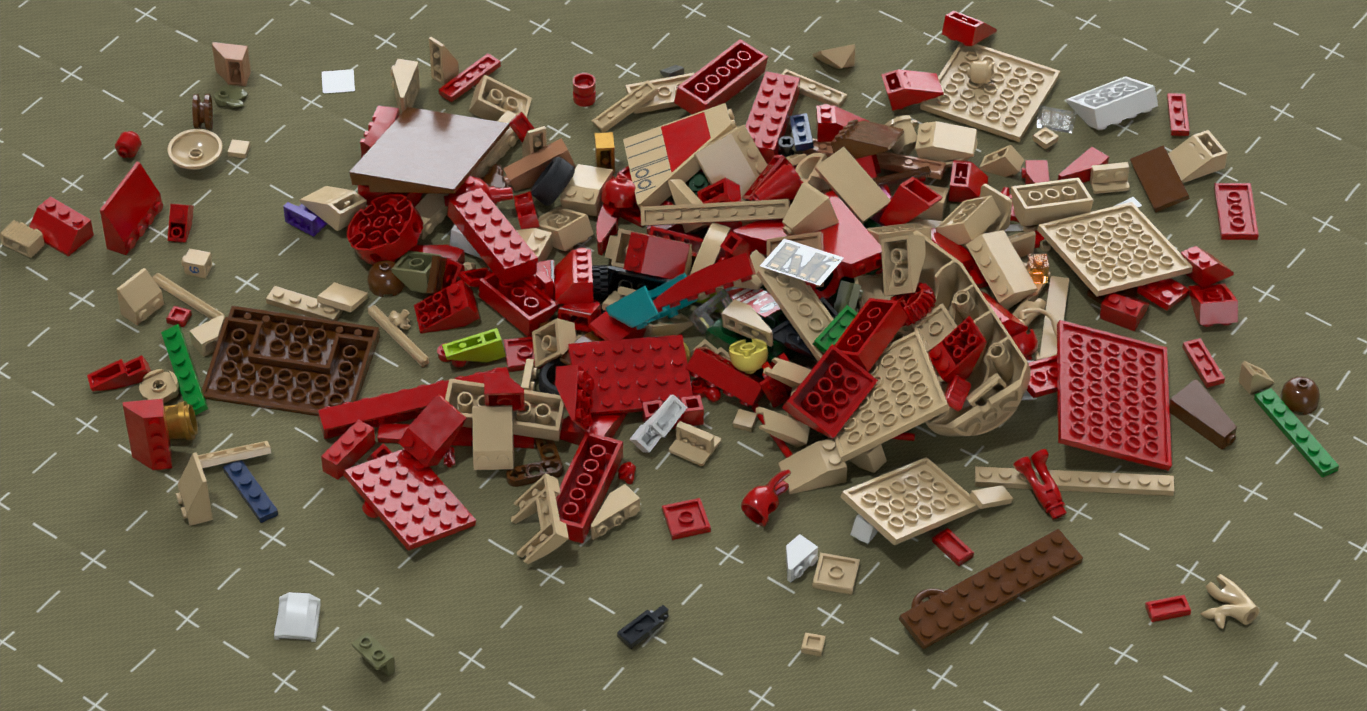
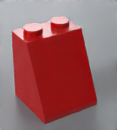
M911 177L899 185L879 221L883 223V226L906 224L941 201L943 197L916 178Z

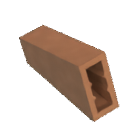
M562 138L503 168L506 174L504 179L507 185H512L515 191L532 187L555 157L563 158L575 169L576 166Z

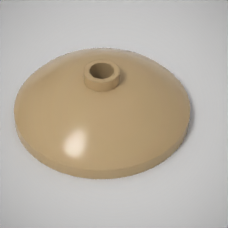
M205 129L183 131L173 137L168 145L170 160L175 165L190 170L202 169L212 165L220 158L223 151L221 139L215 133Z

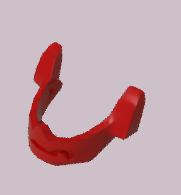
M838 264L833 270V278L823 291L815 290L816 284L805 281L806 285H810L819 299L824 297L827 300L836 293L839 282L844 277L841 265Z

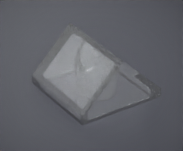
M1039 105L1037 127H1047L1050 130L1072 134L1077 113Z

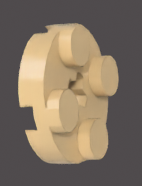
M163 369L149 372L143 377L144 381L142 384L139 385V390L144 400L163 398V403L176 398L179 394V383L176 375L171 371L164 372Z

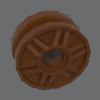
M193 94L192 114L194 129H201L202 123H205L206 130L212 131L211 94H205L204 102H201L199 94Z

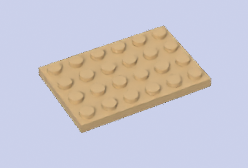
M927 457L844 490L841 494V498L893 545H897L979 509L970 497V494Z

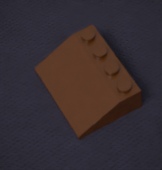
M852 120L843 127V130L839 131V134L831 142L833 153L845 147L854 159L889 151L903 135L904 130L869 121L858 122V120Z

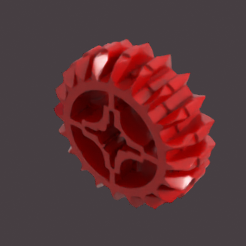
M921 282L917 284L915 293L900 294L890 298V300L899 301L908 316L902 327L905 325L909 326L912 323L915 324L917 321H921L923 317H927V314L932 311L937 301L932 288L926 283Z

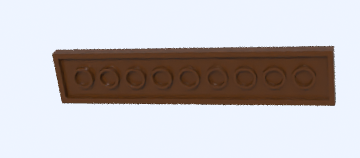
M1057 529L900 615L899 621L924 650L1082 562L1083 557L1064 534Z

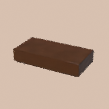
M432 255L427 293L435 294L442 290L447 257Z

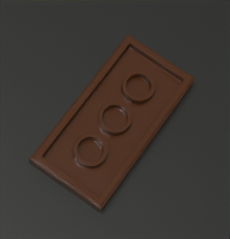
M1164 145L1130 159L1155 213L1190 199Z

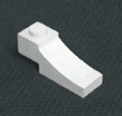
M670 395L662 406L643 425L639 426L629 440L642 452H650L659 439L667 435L687 407L675 395Z

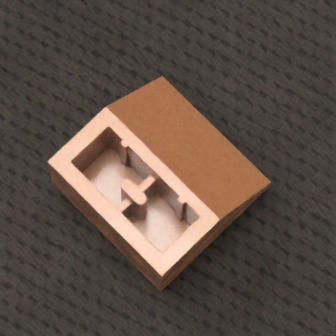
M213 42L212 48L216 72L228 85L246 86L251 73L248 46Z

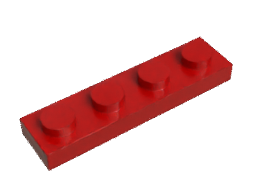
M487 53L439 88V95L452 103L478 84L484 75L488 76L501 67V61Z

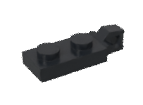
M664 605L655 611L647 609L617 632V637L632 649L665 623L664 621L669 617V609Z

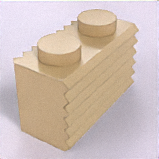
M13 220L0 233L2 245L29 258L35 256L45 245L43 234L38 229L33 230V228L27 227L23 222L19 223Z

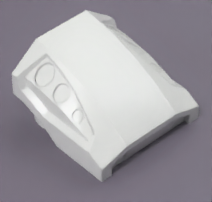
M289 592L280 596L274 633L275 640L287 638L316 642L321 606L320 599L309 593Z

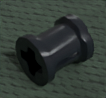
M789 136L781 137L778 140L780 147L778 155H783L784 157L794 155L792 149L794 139Z

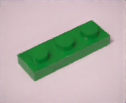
M846 305L814 340L812 345L822 353H825L832 344H836L858 313Z

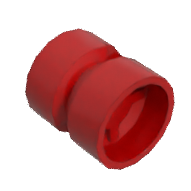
M579 73L572 81L573 101L578 106L587 107L593 105L596 101V80L589 73Z

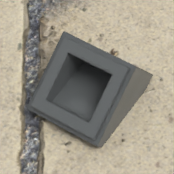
M674 65L661 70L660 73L664 78L684 75V68Z

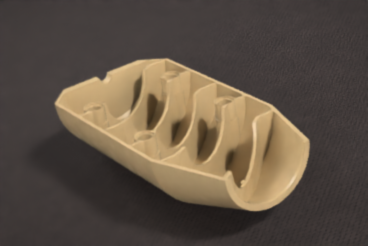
M918 230L913 232L914 235L924 236ZM925 236L926 255L918 283H926L934 291L937 301L932 310L943 303L957 325H960L968 316H971L987 341L971 375L966 379L971 384L967 396L995 373L1008 386L990 397L984 406L977 405L973 407L966 398L960 412L949 406L950 410L925 423L933 432L943 436H975L984 434L1003 424L1016 411L1030 382V366L963 264ZM883 273L877 275L863 274L854 278L855 284L862 285L861 289L863 290L862 299L859 301L860 309H862L869 298L890 300L891 297L895 296H884ZM913 323L909 326L901 327L889 344L915 332L911 326ZM933 365L945 395L948 383L942 380L941 376L939 375L938 371Z

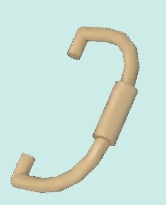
M1030 308L1019 311L1020 318L1023 321L1026 320L1024 314L1041 313L1046 315L1052 322L1051 325L1057 338L1058 321L1047 310ZM1038 351L1034 353L1036 361L1057 355V351L1042 357L1039 356Z

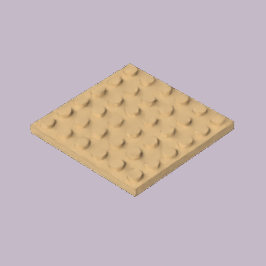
M960 42L938 76L944 95L922 101L920 109L1020 142L1060 77V71L979 44L965 46ZM973 61H989L994 66V78L989 83L974 84L971 78L967 77V68L970 67Z
M1133 202L1039 224L1038 232L1097 297L1192 272L1193 266Z
M918 330L889 344L868 373L875 377L878 382L834 437L843 462L950 410Z

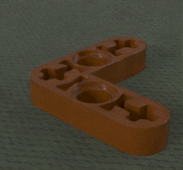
M535 438V446L541 461L509 469L506 473L507 483L513 487L536 483L545 473L555 478L562 475V462L554 440L544 439L546 441V445H544L541 438ZM546 452H552L554 455L546 457L543 454ZM533 470L540 472L538 475L530 474Z

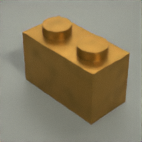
M613 132L595 133L596 167L612 169L613 174H615Z

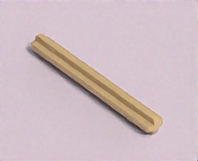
M156 273L152 277L158 286L208 318L213 319L223 314L160 273Z
M376 305L368 308V314L420 366L424 367L429 363V357L396 327Z

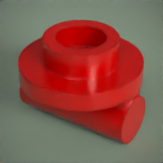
M631 462L623 463L618 469V477L621 480H625L627 484H633L636 466Z

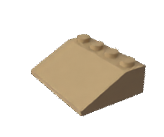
M745 125L732 129L693 154L710 184L725 177L739 184L742 202L744 201L742 199L743 195L767 166Z

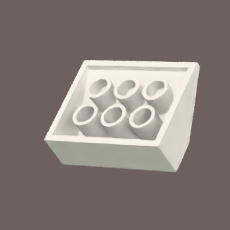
M1126 76L1066 99L1071 108L1087 125L1097 130L1106 129L1111 124H1119L1126 118H1134L1139 113L1150 112L1152 108L1158 106L1155 86Z

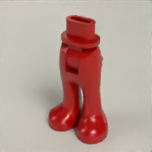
M1041 449L1035 452L1030 459L1028 456L1018 459L1014 462L1013 466L1016 471L1026 477L1039 503L1046 509L1045 512L1049 513L1052 519L1055 520L1066 515L1067 512L1063 507L1065 503L1060 490L1046 466L1049 453L1047 449ZM1032 464L1037 470L1038 474L1040 475L1044 485H1042L1036 477L1034 469L1032 468Z

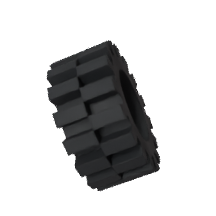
M607 265L592 266L593 299H607Z

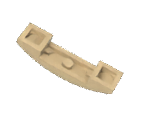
M715 222L711 224L699 249L690 275L716 262L722 248L720 245L729 234L731 228Z

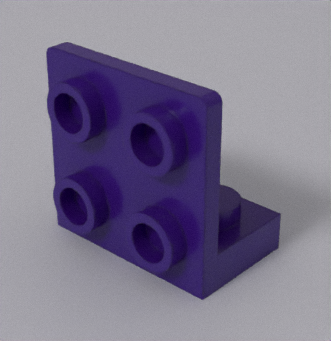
M287 202L283 206L285 222L313 237L328 224L303 204L296 206Z

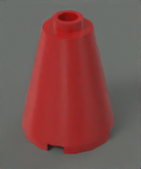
M787 162L754 193L753 201L793 200L801 187L799 181L801 178L792 165Z

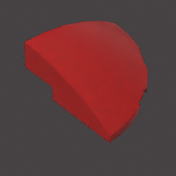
M627 413L591 416L592 426H590V433L613 438ZM568 416L563 419L559 439L580 445L585 432Z

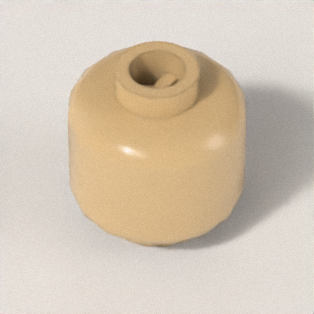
M987 60L973 61L970 67L967 68V77L971 78L974 84L989 83L994 78V66Z

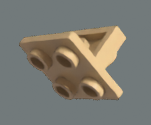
M680 421L676 426V440L670 446L669 452L699 466H703L720 444L721 438Z

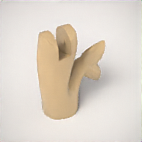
M1222 574L1216 577L1218 583L1223 587L1222 590L1212 582L1206 585L1207 592L1214 599L1228 604L1218 608H1211L1201 613L1205 618L1215 619L1218 627L1224 628L1226 616L1234 617L1242 624L1248 625L1259 615V608L1246 593Z

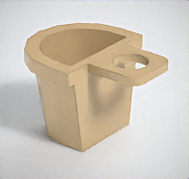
M910 115L896 117L885 124L904 130L903 135L891 148L896 154L909 156L916 147L917 134L914 128L918 122L917 120H911Z
M810 154L802 159L795 169L801 181L807 182L818 191L829 190L830 188L815 170L817 165L826 160V154Z

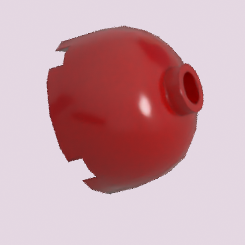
M618 175L616 178L608 180L603 186L601 201L609 205V202L615 203L614 207L619 208L634 207V203L637 205L635 196L636 186L631 180H628V177Z
M1030 329V334L1024 331L1012 337L1027 361L1033 359L1032 355L1038 349V339L1033 329Z

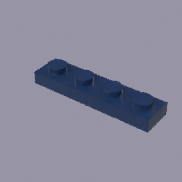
M242 460L232 462L223 467L224 473L260 523L278 516L277 508Z

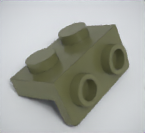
M846 281L840 282L834 304V310L838 314L846 305L858 313L856 305L857 301L862 299V285Z
M368 632L352 642V647L376 670L381 669L387 676L395 672V659L392 654L381 646Z

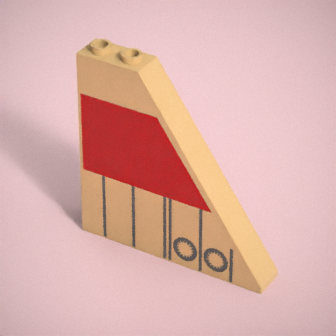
M726 103L623 139L632 182L636 186L635 196L640 212L641 207L659 206L672 195L668 184L669 180L682 179L686 183L701 169L693 154L737 127L732 109L728 110Z

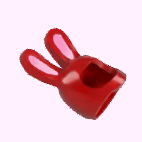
M781 471L767 485L757 486L748 492L741 502V509L750 520L763 527L767 525L769 521L768 515L775 511L779 505L778 496L786 492L789 484L783 480L790 476L791 471Z

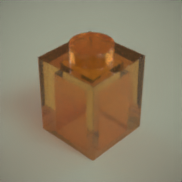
M1047 254L1028 255L1026 269L1034 283L1048 282L1049 263Z

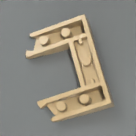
M774 358L772 361L776 365L772 369L769 367L765 368L763 373L792 387V395L811 370L792 362ZM762 407L756 408V414H762L765 425L759 426V429L795 447L807 444L809 426L796 420L789 413L785 416Z
M546 473L514 502V505L520 507V511L515 516H512V523L517 524L538 511L541 530L517 551L519 557L527 556L523 561L527 564L546 556L569 539L566 523L560 521L556 503V497L560 495L558 479Z

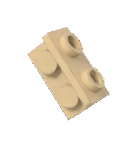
M1128 162L1093 165L1090 183L1094 194L1128 191L1130 188L1128 183Z

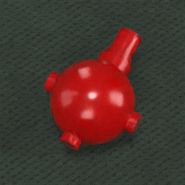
M469 176L455 194L448 193V195L444 196L445 207H448L449 198L482 188L491 201L497 205L501 201L513 200L512 187H489L482 179Z

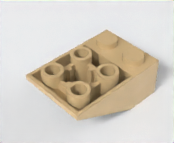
M1206 130L1192 135L1168 153L1182 183L1224 169L1228 152L1211 132Z
M325 186L299 199V202L335 230L339 231L350 224L354 215L360 209L364 210L366 208L367 200L354 190Z

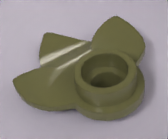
M224 85L220 87L219 91L214 93L217 105H229L231 107H244L241 100L248 96L245 90L234 88L233 85Z

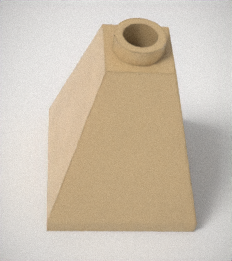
M803 182L782 221L784 225L782 229L787 236L819 231L835 225L839 221L829 197L807 182Z

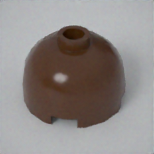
M379 261L369 270L367 283L369 290L374 295L384 297V295L393 294L395 296L405 287V284L392 273L391 269L396 264L395 262Z
M1297 376L1284 384L1281 391V400L1292 412H1303V415L1312 413L1318 407L1320 400L1319 388L1310 378Z

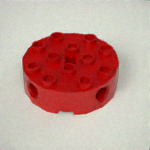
M388 194L370 201L371 205L364 210L360 209L348 225V241L359 258L366 263L374 265L379 261L394 262L418 243V238L423 229V220L413 203L402 194Z

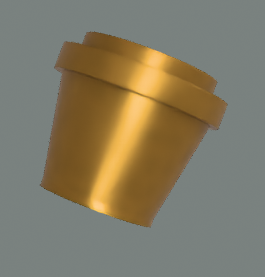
M186 401L179 402L177 406L165 411L170 439H195V435L198 434V425L191 404H188Z

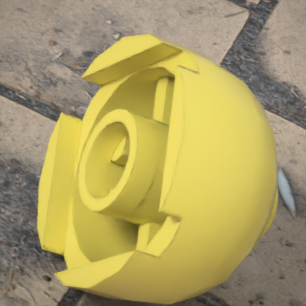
M746 339L734 342L729 347L731 363L736 369L746 374H753L756 370L762 368V365L768 358L767 344L763 340L752 339V342L746 343Z

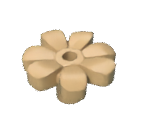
M403 309L401 313H397L394 310L390 313L388 318L390 321H393L396 327L399 325L400 328L406 330L411 327L409 324L410 320L407 318L410 313L406 309Z

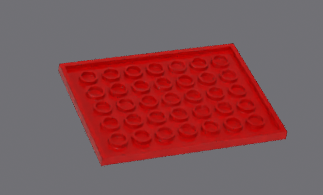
M1059 320L1057 323L1058 443L1169 471L1172 467L1167 347Z

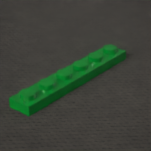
M177 324L162 331L161 334L178 380L183 400L192 405L195 415L208 410V406L182 329Z
M1272 388L1255 394L1254 400L1321 477L1338 471L1339 465Z

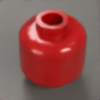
M133 131L121 133L115 143V149L120 157H135L142 145L139 135Z

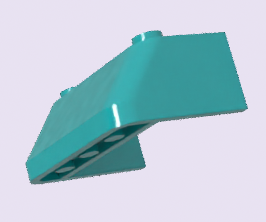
M683 273L650 291L647 290L646 286H643L607 306L605 309L609 316L631 328L636 327L639 330L646 327L647 323L667 316L671 319L679 315V310L696 302L698 299L690 302L687 299L680 301L681 305L670 308L669 305L662 307L663 311L658 313L653 301L671 286L687 277Z

